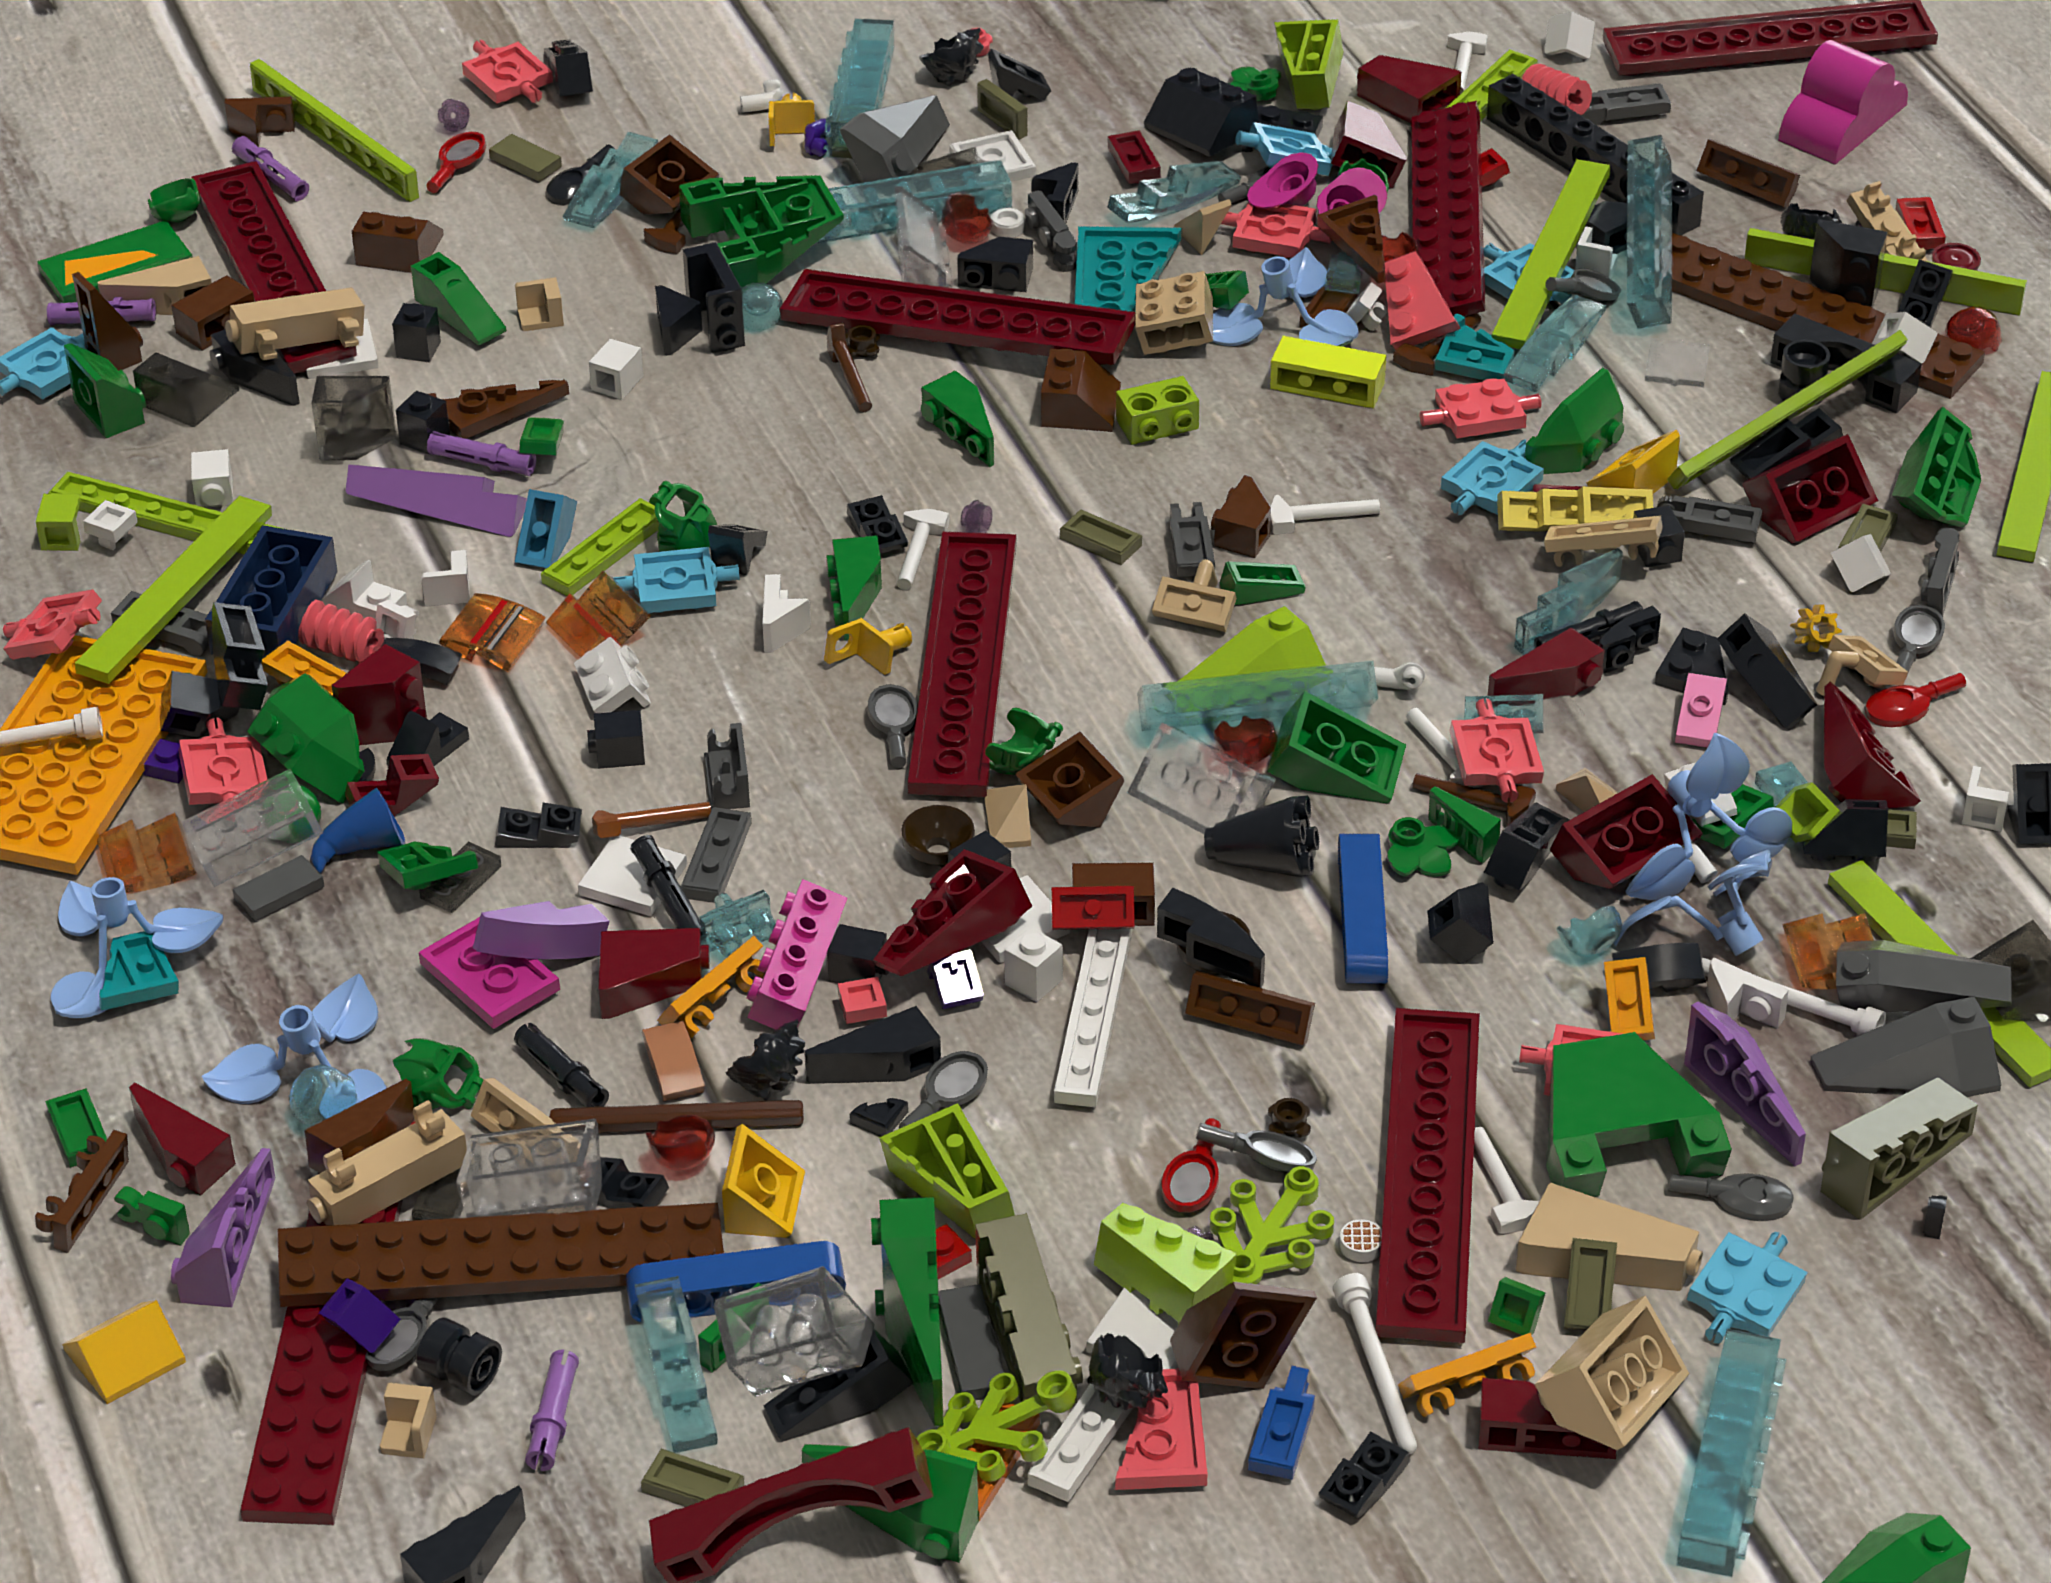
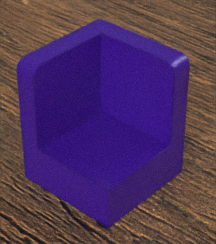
M348 1278L319 1312L330 1324L345 1331L371 1353L377 1350L401 1320L365 1287Z

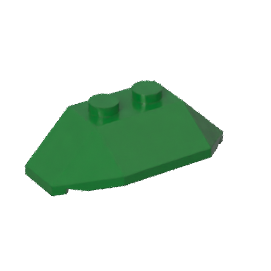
M1601 368L1562 401L1543 423L1536 437L1532 436L1526 443L1525 459L1544 468L1543 474L1581 472L1592 461L1598 460L1602 452L1610 445L1617 443L1621 439L1624 432V424L1622 423L1624 407L1614 376L1609 370Z
M1942 406L1906 452L1892 496L1903 507L1910 509L1920 518L1961 528L1966 526L1981 483L1976 453L1970 443L1973 439L1971 429Z
M306 673L273 689L247 731L290 772L340 803H344L347 799L345 796L347 782H358L365 771L363 760L359 759V739L354 714L313 677Z

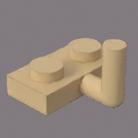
M1202 560L1198 565L1193 583L1162 576L1152 612L1155 617L1226 632L1236 602L1235 592L1215 588L1218 581L1213 563L1210 560Z
M1833 635L1828 647L1832 653L1829 655L1816 692L1824 696V686L1830 681L1835 685L1842 667L1857 670L1864 676L1863 680L1867 684L1877 688H1885L1886 685L1902 686L1908 671L1862 636Z

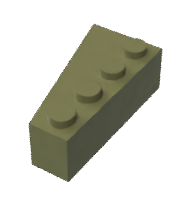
M1937 1077L1829 1133L1826 1159L1822 1165L1823 1178L1820 1192L1861 1220L1973 1134L1978 1104Z
M1027 1213L975 1224L977 1284H981L989 1318L1009 1373L1015 1377L1020 1388L1018 1395L1020 1402L1037 1395L1036 1387L1038 1381L1045 1374L1052 1371L1067 1372L1077 1391V1384L1083 1383L1081 1364L1077 1356H1071L1069 1333L1064 1323L1061 1324L1055 1295L1051 1291Z

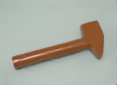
M709 802L620 814L598 810L592 817L593 833L600 838L619 836L621 829L708 818L711 807Z

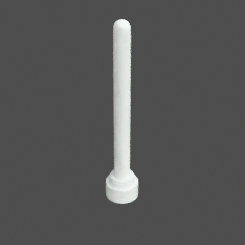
M98 707L81 709L80 714H74V719L0 731V747L77 734L78 738L86 737V740L102 738L103 726Z
M1702 958L1705 976L1708 977L1711 960ZM1778 984L1789 989L1788 1005L1851 1026V1031L1857 1033V1036L1885 1024L1886 1012L1868 1006L1866 1009L1858 1008L1856 1011Z
M1358 1273L1344 1275L1333 1285L1336 1301L1340 1308L1352 1316L1398 1446L1412 1454L1417 1448V1442L1368 1311L1372 1293L1367 1279L1364 1275Z

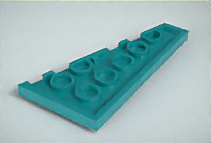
M1078 226L1075 304L1135 312L1136 315V284L1145 283L1149 280H1158L1182 239V228Z

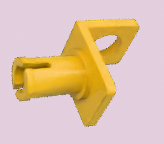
M787 93L781 101H769L770 147H775V134L805 133V127L815 122L814 101L802 100L796 93H793V99H790V93Z
M860 618L828 631L824 661L831 664L857 654L882 674L886 675L891 672L893 651L910 646L912 634L908 626L904 627V623H899L894 627L879 632L864 619ZM845 634H849L847 644L841 650L835 651L838 639Z

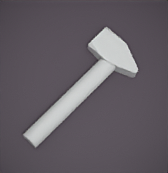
M1477 32L1448 34L1447 47L1459 51L1455 69L1462 72L1461 93L1465 89L1471 54L1486 53L1487 34Z
M1275 495L1271 504L1270 527L1275 535L1291 534L1295 530L1294 521L1380 514L1379 499L1289 506L1280 495Z
M921 509L903 513L904 526L915 531L897 581V586L900 589L909 590L912 587L928 535H942V531L947 532L950 521L949 513L935 509Z
M1418 708L1411 709L1407 713V720L1454 770L1450 775L1449 781L1464 785L1453 745ZM1476 785V786H1469V787L1479 788V787H1481V786H1483V785Z
M1476 1127L1474 1147L1504 1202L1491 1208V1219L1499 1234L1525 1230L1539 1201L1521 1199L1483 1127Z

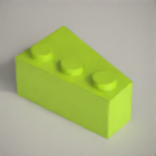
M1339 19L1274 22L1279 56L1297 109L1319 110L1330 108L1344 53Z
M958 1103L879 1138L888 1170L923 1198L934 1197L935 1207L974 1239H976L975 1224L1015 1216L1006 1185Z
M1121 1203L1101 1221L1093 1265L1130 1293L1135 1289L1150 1300L1149 1308L1158 1315L1165 1311L1178 1321L1179 1325L1187 1309L1232 1283L1237 1253L1221 1247L1215 1241L1206 1240L1183 1230L1177 1224L1165 1222L1145 1213L1139 1207Z

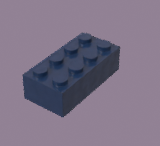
M262 525L216 600L217 603L249 606L252 608L265 648L263 658L286 641L296 644L299 639L298 632L302 617L308 606L314 600H322L338 570L333 537ZM211 609L205 618L210 653L213 655Z

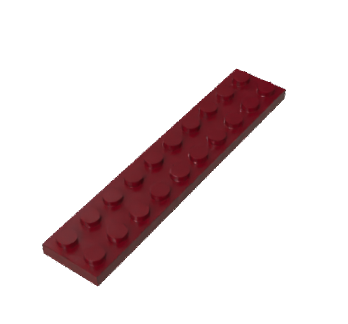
M1894 0L1603 28V42L1618 75L1628 76L1647 72L1665 73L1678 69L1696 70L1709 66H1732L1740 63H1763L1772 60H1795L1797 58L1812 57L1816 50L1828 40H1833L1860 52L1875 50L1889 51L1906 47L1921 48L1927 45H1937L1938 32L1920 0Z
M1477 101L1461 102L1448 108L1424 111L1419 115L1412 116L1413 252L1416 251L1424 262L1453 316L1455 314L1466 316L1485 311L1480 110Z
M257 161L191 177L196 182L203 209L243 286L253 291L255 302L326 291ZM340 339L276 349L279 356L293 373L306 372L307 368L357 356L356 346L344 347Z
M811 269L803 270L780 308L781 320L798 324L829 327L830 325L844 323L845 329L849 330L858 325H867L874 328L876 333L894 335L900 338L908 337L928 340L930 342L960 344L966 347L975 346L995 349L997 351L1027 353L1033 356H1049L1050 349L1086 351L1096 363L1101 365H1115L1135 327L1136 321L1135 312Z
M942 531L908 776V794L964 797L987 796L991 760L986 756L985 750L988 744L994 742L1017 548V534Z
M1396 1008L1376 1333L1378 1337L1465 1343L1480 1013Z
M403 1199L357 1224L398 1222ZM309 1211L306 1227L327 1226L324 1222H316ZM325 1305L287 1307L240 1509L243 1522L335 1524L368 1364L366 1361L367 1350L345 1331L330 1324L319 1314Z

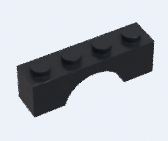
M1794 314L1774 334L1770 363L1782 367L1784 348L1788 343L1795 340H1814L1827 347L1830 352L1828 370H1836L1875 345ZM1896 354L1859 377L1857 380L1865 388V401L1898 413L1918 391L1922 363Z

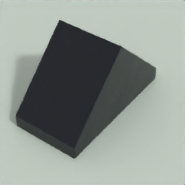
M663 285L655 286L657 317L664 355L669 356L703 331L701 302Z

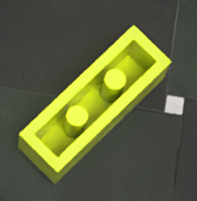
M1282 336L1271 359L1270 389L1374 409L1385 384L1386 355Z

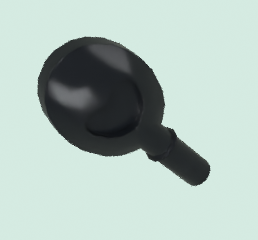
M607 144L594 156L588 158L587 162L581 167L569 168L553 177L546 189L548 200L556 205H571L587 198L597 186L595 172H598L599 168L616 155L615 148Z

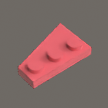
M1416 251L1385 262L1390 342L1395 350L1405 343L1414 346L1461 329Z
M1163 1369V1378L1167 1384L1168 1392L1163 1393L1162 1398L1154 1397L1152 1400L1147 1401L1146 1408L1139 1407L1133 1432L1130 1434L1126 1445L1122 1466H1119L1115 1478V1490L1207 1486L1208 1473L1198 1382L1182 1381L1179 1369Z

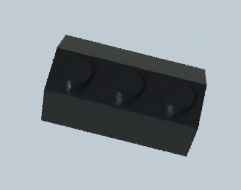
M1184 68L1178 74L1164 81L1144 120V128L1210 157L1236 144V135L1239 130L1250 133L1253 122L1259 123L1257 96L1242 90L1240 87L1221 81L1217 77L1200 72L1196 68Z

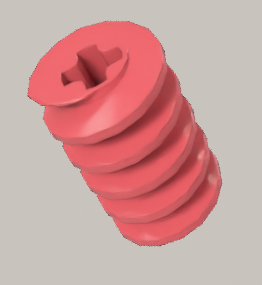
M1540 63L1531 65L1522 76L1524 81L1579 115H1583L1590 106L1592 90L1589 83L1585 80H1580L1578 77Z
M314 600L308 606L302 617L298 632L299 641L302 644H306L307 647L318 648L322 652L332 653L335 656L345 657L353 662L358 661V663H361L379 649L385 640L383 630L377 629L375 618L369 616L363 618L362 614L357 612L350 614L348 609L341 608L338 610L332 604L325 606L323 601Z

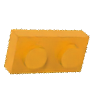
M1646 957L1604 962L1611 1032L1622 1034L1635 1032L1643 1040L1655 1039Z

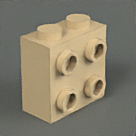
M1205 271L1184 273L1176 277L1149 280L1145 283L1136 284L1135 328L1144 355L1165 353L1173 349L1200 346L1204 343L1213 342V297Z

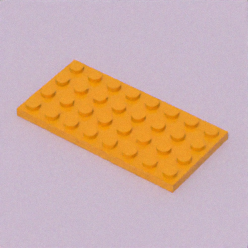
M74 635L72 638L73 644L66 651L60 654L51 653L1 726L0 731L74 719V714H80L81 709L98 707L103 726V737L86 740V737L78 738L77 734L0 747V860L78 875L145 771L144 763L158 741L160 739L164 740L169 733L160 731L161 694L171 671L191 673L205 677L208 672L206 660L143 648L107 684L77 674L75 670V662L97 639Z

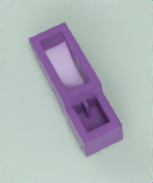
M550 901L482 912L473 948L477 952L526 959H575L599 956L601 931H607L610 921L592 904L557 909Z

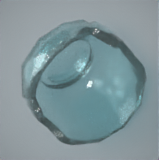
M751 283L741 287L745 329L763 331L773 327L781 320L780 308L783 300L773 286L766 283Z
M1604 906L1586 920L1572 918L1570 920L1571 927L1563 929L1561 926H1558L1556 928L1562 942L1572 953L1581 957H1588L1603 953L1618 939L1622 930V920L1614 906Z
M321 1064L305 1068L294 1080L289 1094V1107L292 1110V1115L307 1127H311L355 1105L357 1101L353 1079L334 1067Z

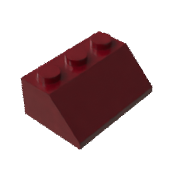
M1849 434L1824 442L1741 483L1751 506L1763 510L1761 521L1792 544L1858 512L1862 504L1872 505L1878 502Z
M1651 774L1562 824L1549 850L1574 880L1611 889L1636 875L1658 851L1666 846L1679 844L1682 848L1684 847L1678 817L1673 811V807L1677 803L1657 778ZM1685 814L1692 843L1701 838L1703 833L1690 817Z

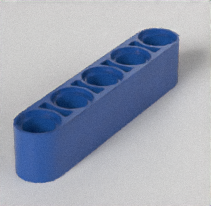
M1339 834L1338 867L1345 983L1387 984L1388 946L1380 834Z
M829 1241L644 1263L633 1267L626 1274L630 1314L633 1319L641 1323H656L723 1314L757 1283L770 1290L771 1308L831 1300L840 1296L846 1288L840 1249L835 1243Z

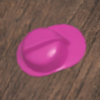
M1302 152L1282 158L1270 171L1249 188L1247 194L1249 203L1254 207L1263 209L1274 208L1285 203L1297 206L1307 204L1316 192L1315 176L1318 171L1316 158L1309 153Z
M1361 167L1351 168L1338 176L1320 193L1317 199L1318 214L1372 195L1378 197V211L1380 213L1386 205V186L1380 176L1373 171Z

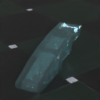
M627 132L617 150L610 148L600 167L592 165L563 214V219L590 228H595L624 200L619 195L623 168L656 145L658 139Z
M1222 161L1169 166L1166 178L1140 180L1137 193L1110 195L1107 208L1126 223L1156 219L1185 210L1217 196L1219 193L1240 183L1241 176Z
M1574 294L1559 306L1523 345L1504 371L1505 381L1537 393L1548 375L1555 376L1567 358L1574 359L1606 311V306Z
M1619 548L1614 549L1559 574L1557 588L1538 596L1537 609L1516 619L1514 648L1522 655H1525L1535 649V637L1543 636L1581 622L1599 606L1620 581L1623 551Z
M674 1276L635 1284L641 1321L672 1451L678 1453L718 1444L717 1431L707 1397V1386L697 1354L696 1338L679 1277Z

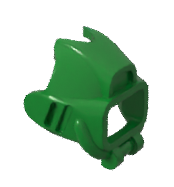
M663 481L659 486V491L654 493L649 500L650 504L655 506V516L659 522L657 533L659 552L702 547L710 548L708 537L709 525H717L711 509L704 504L702 494L686 484H671L668 481ZM675 496L682 500L685 511L684 517L666 509Z
M1012 708L1007 713V719L1014 726L1015 733L1006 742L1000 744L990 743L987 745L985 754L992 761L990 762V769L1003 774L1015 775L1043 756L1046 750L1053 748L1056 743L1055 738L1061 735L1063 726L1056 721L1054 723H1046L1029 711Z
M414 1038L405 1041L412 1048L393 1059V1064L398 1070L401 1080L407 1079L411 1081L414 1107L429 1100L432 1109L439 1107L454 1109L462 1105L466 1109H471L476 1102L475 1097L479 1093L483 1079L479 1077V1066L474 1057L461 1047L444 1045L431 1039ZM451 1065L457 1066L462 1072L467 1074L464 1083L456 1094L444 1082V1075Z

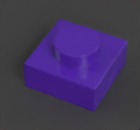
M160 739L144 763L145 771L143 774L179 784L183 779L178 752L179 743Z

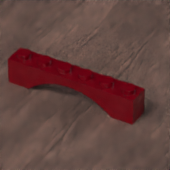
M907 1427L854 1447L845 1448L840 1452L815 1461L800 1464L795 1468L776 1475L758 1479L748 1485L714 1495L709 1499L681 1509L672 1510L667 1514L649 1520L654 1565L667 1583H693L716 1575L729 1558L752 1538L771 1526L797 1514L822 1507L843 1505L872 1507L890 1513L932 1498L933 1493L926 1454L911 1429Z

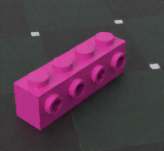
M802 879L796 894L790 891L787 892L779 914L786 916L784 921L777 919L768 942L775 944L774 949L766 947L757 968L764 975L762 978L754 977L746 999L753 1001L747 1018L776 1030L783 1024L796 1019L800 1024L847 897Z

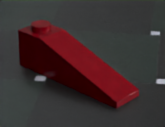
M1830 681L1824 686V770L1831 782L1828 785L1830 792L1840 802H1843L1845 799L1887 800L1888 808L1916 806L1921 800L1909 778L1901 770L1895 774L1896 769L1891 763V760L1894 759L1892 754L1874 736L1876 734L1875 730L1856 703Z
M964 849L934 875L929 882L932 890L925 900H916L911 907L914 915L909 922L898 926L873 960L876 966L902 977L1004 932L1008 927L1017 923L1019 918L1032 907L1016 870Z

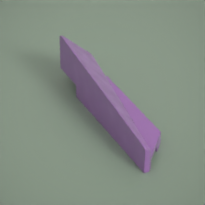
M348 464L346 493L348 495L507 537L515 534L524 515L527 498L519 495L493 493L495 481L486 477Z

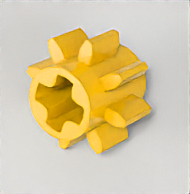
M1823 604L1814 605L1812 612L1808 608L1799 609L1798 612L1801 617L1796 623L1790 625V627L1795 629L1797 635L1794 643H1808V652H1818L1820 645L1823 648H1828L1833 635L1842 633V630L1837 628L1835 621L1838 614L1824 613L1825 607ZM1813 625L1819 627V632L1813 630Z

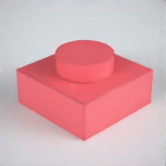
M878 977L837 984L838 997L846 1024L887 1017V1004Z

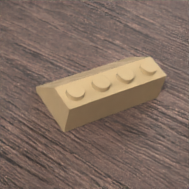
M1645 1295L1601 1314L1534 1385L1539 1392L1542 1405L1546 1410L1550 1411L1557 1425L1618 1450L1627 1445L1690 1373Z

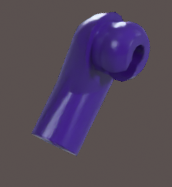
M821 118L805 127L804 149L810 156L815 154L821 157L826 154L827 149L823 148L828 143L821 137L831 131L829 120Z

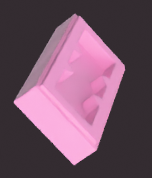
M1688 673L1675 743L1708 748L1713 734L1718 731L1727 679Z

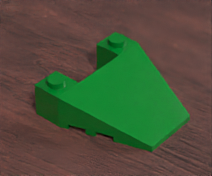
M820 175L776 176V182H756V177H744V183H723V178H709L679 185L681 220L691 238L707 236L720 231H725L730 241L717 244L742 289V295L762 288L844 220L843 212Z
M1635 1032L1553 1045L1550 1115L1548 1119L1549 1137L1546 1168L1551 1183L1598 1197L1600 1196L1607 1172L1600 1149L1661 1138H1668L1680 1175L1709 1178L1724 1174L1732 1148L1719 1111Z
M934 1197L879 1200L880 1218H871L872 1245H881L883 1289H875L876 1316H885V1333L891 1345L899 1352L914 1381L912 1385L934 1426H943Z

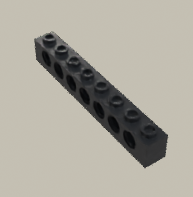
M1511 74L1489 85L1487 120L1570 172L1577 159L1610 165V175L1602 192L1620 203L1653 205L1657 208L1655 226L1669 235L1673 233L1684 235L1700 226L1704 191L1515 74Z

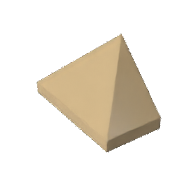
M1227 199L1199 209L1174 224V227L1182 228V237L1197 252L1203 255L1231 208V201Z
M1586 768L1556 784V791L1584 812L1618 793Z
M1022 784L988 789L987 796L984 797L989 834L1006 848L1031 846L1027 785Z

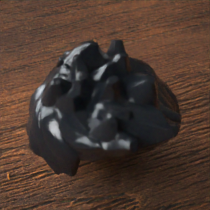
M969 29L962 33L958 32L956 36L949 40L940 38L937 42H934L935 49L933 53L919 56L921 62L937 78L938 82H945L946 86H950L954 80H964V76H969L973 72L970 67L973 64L979 63L976 55L983 50V45L978 42L981 29Z
M1791 203L1787 210L1782 213L1780 223L1783 233L1786 235L1815 240L1818 219L1838 223L1842 221L1835 209H1833V214L1823 210L1800 209L1798 203Z
M796 1019L785 1023L777 1030H774L772 1034L761 1033L759 1038L754 1040L755 1050L752 1055L739 1057L733 1062V1067L727 1069L726 1075L735 1083L743 1086L752 1095L763 1098L764 1101H768L774 1091H784L789 1083L796 1080V1077L793 1075H797L798 1070L795 1067L803 1064V1060L797 1057L799 1054L804 1053L803 1048L805 1047V1041L799 1038L797 1025L799 1021Z
M1107 1333L1104 1337L1101 1335L1096 1340L1089 1363L1090 1376L1086 1380L1088 1384H1094V1389L1099 1393L1100 1402L1105 1404L1108 1399L1115 1408H1119L1122 1405V1410L1134 1407L1146 1408L1147 1401L1152 1400L1154 1397L1162 1398V1394L1168 1392L1167 1384L1163 1378L1162 1359L1159 1358V1354L1147 1358L1144 1351L1126 1336L1118 1335L1114 1337L1113 1334Z

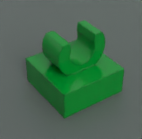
M1504 1277L1499 1281L1488 1322L1520 1335L1530 1332L1533 1335L1546 1293Z

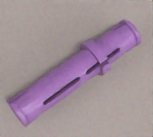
M246 136L237 138L232 144L233 154L240 157L246 163L257 161L264 176L289 194L294 200L300 201L309 193V184L275 160L273 154L268 149L258 147ZM258 157V158L261 159L264 163L259 162L256 158ZM277 174H281L285 179L280 178Z
M114 297L113 301H108L126 321L156 320V304L153 298L123 300L122 297ZM48 303V323L50 325L81 323L78 303Z
M436 431L430 434L427 442V452L431 455L488 466L491 471L495 472L507 470L531 476L536 466L535 454L520 453V451L507 448L506 444L503 443L486 444Z
M557 1350L550 1357V1365L538 1413L533 1415L531 1420L530 1432L532 1433V1438L525 1457L527 1465L535 1470L540 1455L544 1456L540 1471H547L553 1468L558 1441L563 1439L567 1423L564 1417L576 1369L579 1365V1358L571 1351L568 1352L565 1365L561 1364L564 1350Z

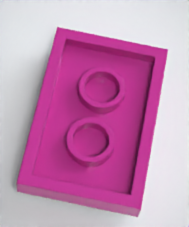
M478 917L419 951V960L426 970L490 1027L495 1029L560 990L559 978L538 959L507 957L477 952L473 948L480 919Z

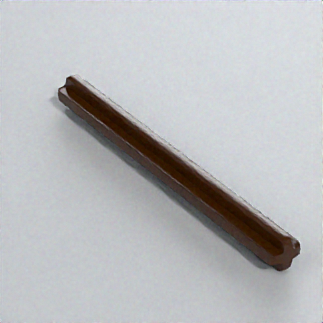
M801 1100L554 1108L550 1111L549 1118L569 1134L736 1128L741 1124H744L746 1127L791 1126L803 1124L804 1108Z

